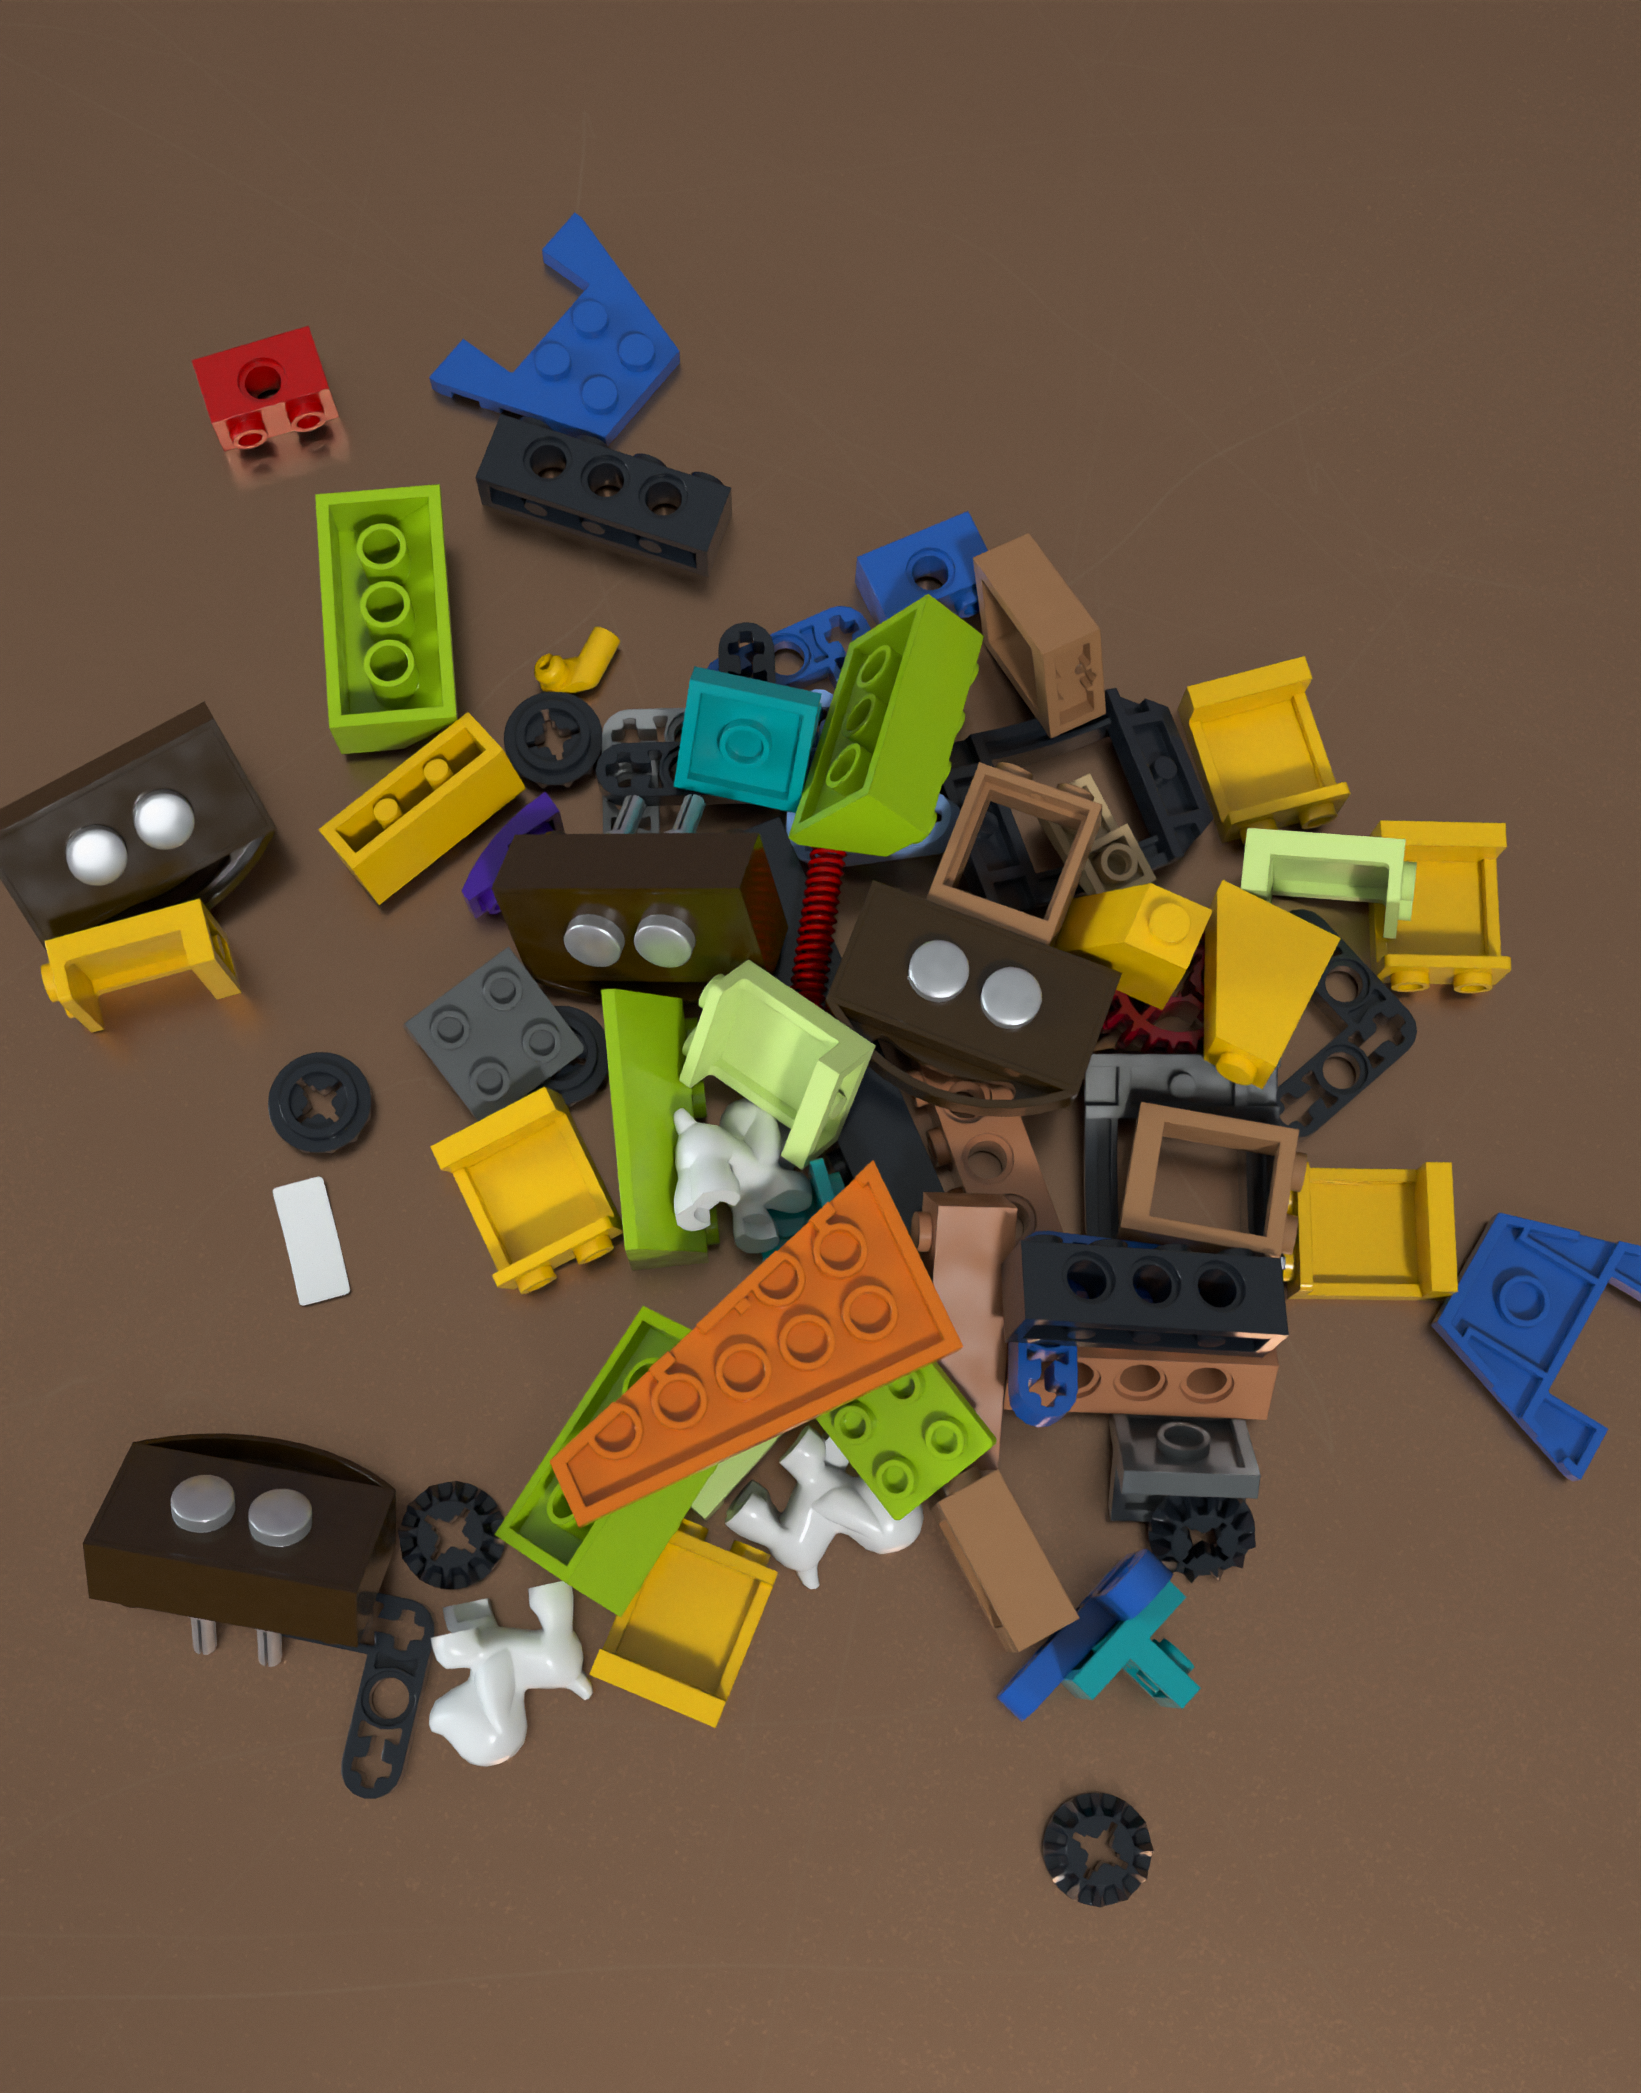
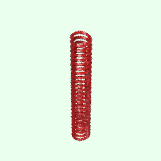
M811 847L812 851L809 853L811 860L808 862L810 869L806 872L809 879L805 881L807 889L803 892L806 898L802 901L804 908L800 911L803 917L799 920L801 927L797 930L800 936L796 939V942L799 946L795 949L797 956L793 961L796 965L792 968L794 975L790 978L793 984L790 988L794 991L797 988L802 990L797 993L822 1010H825L819 1003L826 1000L822 993L828 990L823 985L829 981L828 977L824 974L831 970L825 964L832 961L828 954L833 952V949L829 945L835 941L830 935L836 932L832 926L837 923V920L833 916L839 913L835 906L839 905L840 901L836 897L842 894L838 887L843 885V882L839 878L845 875L841 868L846 865L842 859L847 856V853L845 851ZM798 969H802L806 972H798Z

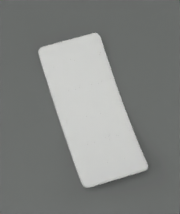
M317 1176L274 1188L273 1196L289 1254L300 1305L305 1306L348 1294L350 1286L323 1178Z

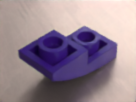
M546 792L526 805L508 821L484 849L470 871L461 892L469 911L475 919L487 911L490 914L501 912L491 888L515 835L545 834L548 831L564 832L560 811Z

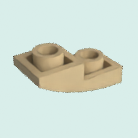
M1089 773L1069 783L1087 790L1094 796V802L1103 804L1101 825L1079 881L1080 886L1087 895L1148 884L1157 880L1128 823L1118 827L1091 774ZM1037 817L1050 842L1065 863L1077 831Z

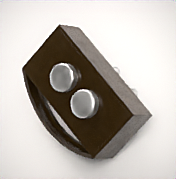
M204 701L1 808L0 879L46 950V940L103 925L101 922L133 905L148 901L169 891L196 871L229 854V860L211 879L195 892L171 905L174 906L200 898L206 908L210 910L248 875L262 856L277 828Z
M691 794L685 796L673 829L664 833H636L646 804L641 797L629 795L623 802L613 830L603 834H566L560 831H548L545 834L515 835L491 888L523 965L535 982L562 991L602 999L601 990L621 989L682 998L683 1005L699 1004V998L704 988L713 977L720 973L726 976L748 959L773 976L789 928L759 832L731 829L725 833H695L705 808L704 799L695 794L693 796Z
M873 880L827 995L825 1012L871 1043L876 1039L888 1042L921 1065L941 1074L965 1081L999 1084L1014 1090V1098L1012 1100L981 1099L958 1095L935 1088L913 1078L874 1050L868 1067L884 1080L907 1094L932 1105L978 1116L1015 1117L1035 1115L1061 1108L1069 1110L1080 1090L1122 972Z
M207 1433L174 1435L133 1442L83 1541L89 1599L121 1604L129 1608H144L187 1616L191 1618L193 1649L198 1654H201L203 1650V1655H208L216 1649V1622L253 1628L257 1630L258 1660L263 1666H266L268 1663V1667L276 1666L281 1662V1634L318 1640L326 1644H340L358 1648L396 1545V1489L370 1470L351 1460L316 1447L278 1438L244 1434Z

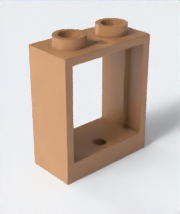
M1027 533L973 557L982 635H984L983 643L1050 738L1056 737L1106 714L1100 628L1032 536Z
M979 762L926 900L1054 947L1102 821L1103 804L1094 802V796L1090 792L1072 784L1059 783L1057 788H1053L1033 781V775L1017 765L999 762L995 768ZM990 801L1077 831L1044 919L957 889Z
M1141 1102L1135 1125L1117 1239L1159 1245L1185 1244L1192 1248V1252L1217 1254L1226 1249L1246 1248L1252 1250L1257 1257L1280 1258L1281 1253L1292 1255L1297 1235L1298 1216L1287 1214L1290 1191L1301 1192L1307 1165V1153L1296 1152L1299 1129ZM1162 1136L1275 1156L1263 1236L1150 1216Z
M975 1466L954 1477L938 1490L942 1500L937 1502L930 1509V1512L1006 1653L1020 1652L1079 1619L1077 1612L998 1469L983 1477L978 1467Z

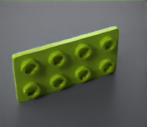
M937 1362L816 1418L894 1520L904 1518L991 1449L997 1441L995 1435Z

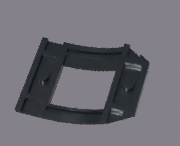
M1117 688L1105 690L1106 714L1053 738L1048 736L1037 718L1002 728L970 734L965 740L954 742L949 758L951 770L940 790V794L955 803L961 810L979 762L995 768L999 762H1006L1023 768L1074 751L1110 736L1150 835V838L1142 840L1138 844L1152 871L1179 861L1184 857V853L1194 840L1203 833L1214 819L1169 707L1146 698L1140 704L1120 697ZM990 801L963 871L971 894L1018 911H1026L1049 905L1063 867L1036 873L1011 808ZM1079 883L1073 898L1087 894Z
M1113 1048L1093 1051L1085 1073L1084 1203L1086 1235L1117 1239L1119 1227L1118 1118L1137 1119L1140 1104L1145 1102L1279 1126L1280 1106L1277 1105L1278 1068H1281V1058L1264 1088L1260 1089L1252 1084L1240 1085L1224 1078L1216 1070L1215 1065L1204 1060V1051H1115ZM1237 1150L1240 1232L1263 1236L1275 1156ZM1281 1253L1282 1270H1285L1286 1257ZM1201 1289L1199 1292L1201 1297L1211 1306L1217 1307L1213 1297Z

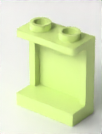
M1247 828L1241 889L1271 904L1272 895L1381 903L1386 907L1383 938L1396 939L1398 920L1411 921L1417 862L1404 861L1406 839Z
M748 959L726 976L721 973L717 974L704 988L699 998V1006L703 1010L698 1025L690 1033L682 1049L686 1060L679 1081L691 1088L706 1076L713 1075L759 1108L771 1114L775 1119L791 1129L781 1156L803 1170L809 1165L810 1161L815 1160L838 1140L875 1045Z

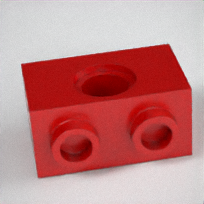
M309 326L192 360L211 424L224 452L235 448L252 449L262 445L268 438L291 431H312L321 427L325 421L339 417ZM271 389L279 390L270 398H257L264 391Z

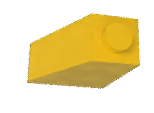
M1222 880L1209 907L1213 911L1205 927L1204 1060L1215 1065L1216 1070L1231 1082L1240 1085L1252 1084L1263 1089L1276 1068L1341 938Z
M1152 883L1073 898L1054 948L1122 972L1116 990L1163 1010L1185 974L1213 910Z

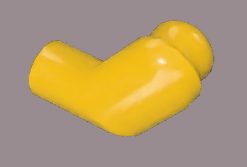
M594 627L578 656L563 659L560 655L553 656L550 653L543 655L535 664L534 677L545 692L555 691L572 694L592 689L600 682L620 645V639L605 628Z

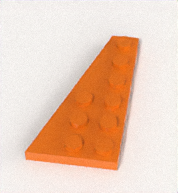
M874 1160L856 1175L855 1179L834 1199L827 1202L809 1219V1222L778 1251L773 1252L699 1321L696 1327L677 1345L658 1359L648 1369V1372L620 1398L612 1402L550 1460V1464L579 1529L950 1356L963 1348L962 1342Z

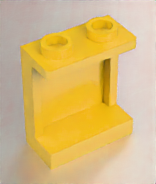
M1305 656L1187 686L1177 710L1214 817L1221 843L1241 838L1242 843L1245 845L1247 828L1278 830V828L1300 823L1302 829H1311L1325 825L1337 818V813L1351 794L1347 782L1336 784L1305 693L1313 679Z
M1380 820L1369 837L1406 839L1404 861L1417 862L1411 921L1398 920L1396 939L1383 938L1386 907L1381 903L1368 902L1371 971L1383 983H1391V989L1398 992L1423 991L1428 989L1430 984H1453L1454 991L1459 993H1481L1491 990L1493 985H1496L1511 971V957L1501 956L1496 860L1507 847L1506 823Z
M200 898L45 941L50 963L41 965V975L46 992L53 1003L60 1002L70 1019L76 1018L91 1033L105 1029L98 1001L101 994L192 969L217 1000L241 993L227 934Z
M543 1087L430 1146L440 1169L453 1173L497 1267L498 1272L494 1273L492 1277L498 1288L511 1290L518 1288L521 1294L535 1291L557 1278L553 1270L556 1267L574 1258L581 1265L607 1254L614 1249L611 1239L623 1233L621 1217L562 1094L552 1089Z
M1307 1162L1301 1192L1290 1191L1287 1214L1298 1216V1228L1292 1255L1283 1254L1286 1257L1285 1270H1282L1283 1281H1287L1288 1299L1442 1301L1458 1292L1452 1162H1425L1418 1169L1310 1168L1309 1162Z
M683 1518L680 1527L671 1537L645 1578L641 1589L635 1594L621 1617L616 1615L603 1649H599L589 1675L716 1728L778 1572L767 1567L771 1557L770 1554L736 1540L733 1541L730 1551L724 1550L705 1542L709 1529Z

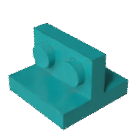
M694 666L688 688L674 787L796 813L804 789L809 758L819 723L822 693Z
M1169 1581L1161 1592L1135 1618L1115 1622L1064 1678L1061 1684L1075 1698L1093 1700L1113 1677L1123 1669L1161 1707L1183 1709L1201 1689L1188 1676L1195 1666L1167 1639L1163 1638L1161 1642H1158L1156 1639L1151 1640L1150 1637L1184 1601L1186 1596Z

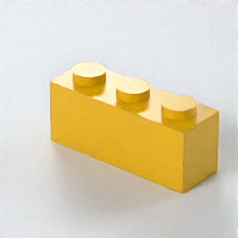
M467 712L318 830L344 865L380 905L523 792L526 787L504 750L473 716Z

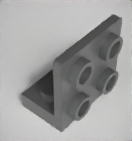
M509 946L403 1024V1028L417 1046L420 1045L477 1121L522 1099L584 1051L581 1041Z

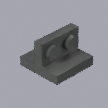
M1109 1414L1108 1423L1113 1444L1108 1500L1110 1520L1150 1522L1156 1508L1168 1496L1242 1498L1245 1503L1246 1498L1258 1499L1261 1475L1245 1419Z

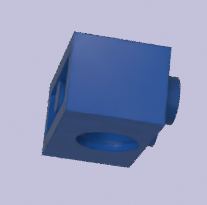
M969 511L858 556L855 584L876 626L927 594H930L953 613L957 614L958 617H970L980 612L973 557L988 551ZM931 576L938 579L943 586L936 590H926L919 587L915 580L920 577Z

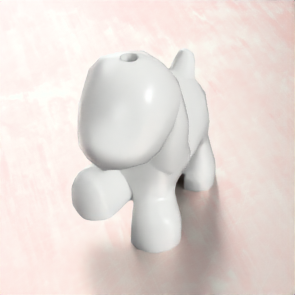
M747 1098L729 1104L721 1115L719 1126L696 1122L684 1108L675 1111L673 1118L679 1135L675 1147V1167L678 1182L674 1196V1210L677 1225L688 1231L702 1230L711 1225L710 1209L720 1201L726 1202L733 1214V1234L737 1247L746 1253H762L773 1249L778 1245L780 1239L776 1222L767 1209L798 1213L811 1206L813 1197L811 1183L806 1175L793 1171L795 1165L781 1156L791 1129Z
M808 1425L801 1431L792 1446L779 1460V1463L797 1480L782 1513L778 1511L772 1503L766 1488L751 1480L727 1509V1518L725 1520V1524L735 1533L750 1541L766 1546L777 1561L787 1568L796 1570L797 1576L807 1588L816 1589L820 1585L817 1570L818 1563L836 1534L849 1535L865 1549L879 1554L898 1552L916 1540L922 1528L924 1515L922 1505L920 1504L901 1520H894L860 1476L852 1477L845 1472L849 1461L829 1435L825 1432L821 1436Z
M564 1581L528 1588L530 1608L537 1615L542 1629L538 1630L499 1627L489 1598L443 1607L447 1628L452 1633L431 1638L436 1660L446 1669L470 1668V1676L466 1682L451 1689L435 1701L429 1716V1726L432 1732L443 1735L460 1756L470 1764L485 1767L497 1765L507 1761L519 1751L524 1744L528 1727L524 1704L525 1691L527 1689L567 1688L583 1700L589 1699L593 1694L592 1684L587 1674L582 1670L584 1660L582 1643L573 1631V1589Z

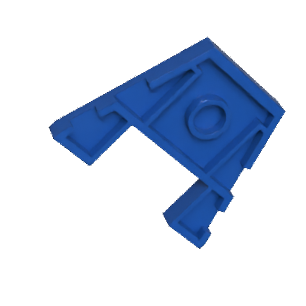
M574 213L542 249V255L545 264L584 291L514 372H509L469 342L462 339L431 374L429 379L432 389L439 394L452 398L455 393L479 401L482 408L500 414L503 410H507L526 417H532L546 423L553 431L575 438L579 435L592 436L609 446L679 365L680 352L583 218Z
M1499 1212L1491 1217L1457 1277L1458 1292L1445 1299L1431 1326L1557 1469L1571 1481H1578L1582 1479L1608 1428L1549 1393V1389L1607 1283L1641 1302V1246L1622 1241L1614 1243L1580 1235V1231Z

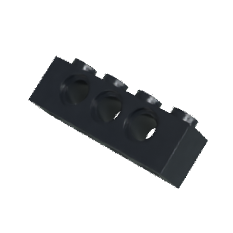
M503 414L500 415L475 477L482 505L705 577L710 575L732 516L731 487L725 486L718 478L704 472L687 474L666 467L661 460L648 454L637 453L631 456L610 449L604 442L592 436L579 435L576 438L553 431L546 423L532 417H522L518 420ZM548 467H557L564 470L554 478H542L537 475L541 470ZM605 485H613L621 489L617 494L610 497H602L594 493L599 487ZM662 503H669L678 507L670 515H657L651 511L653 507Z
M1041 1234L1020 1240L1001 1264L1005 1342L1263 1358L1289 1336L1281 1258L1257 1257L1250 1249L1232 1248L1214 1254L1192 1252V1248L1185 1244H1165L1154 1249L1129 1248L1125 1241L1118 1239L1098 1240L1089 1245L1063 1243V1239L1059 1236ZM1067 1279L1080 1283L1087 1291L1089 1299L1075 1294L1070 1288ZM1133 1284L1145 1288L1151 1295L1153 1303L1143 1300L1136 1293ZM1198 1288L1208 1292L1215 1300L1217 1307L1208 1304L1201 1297Z

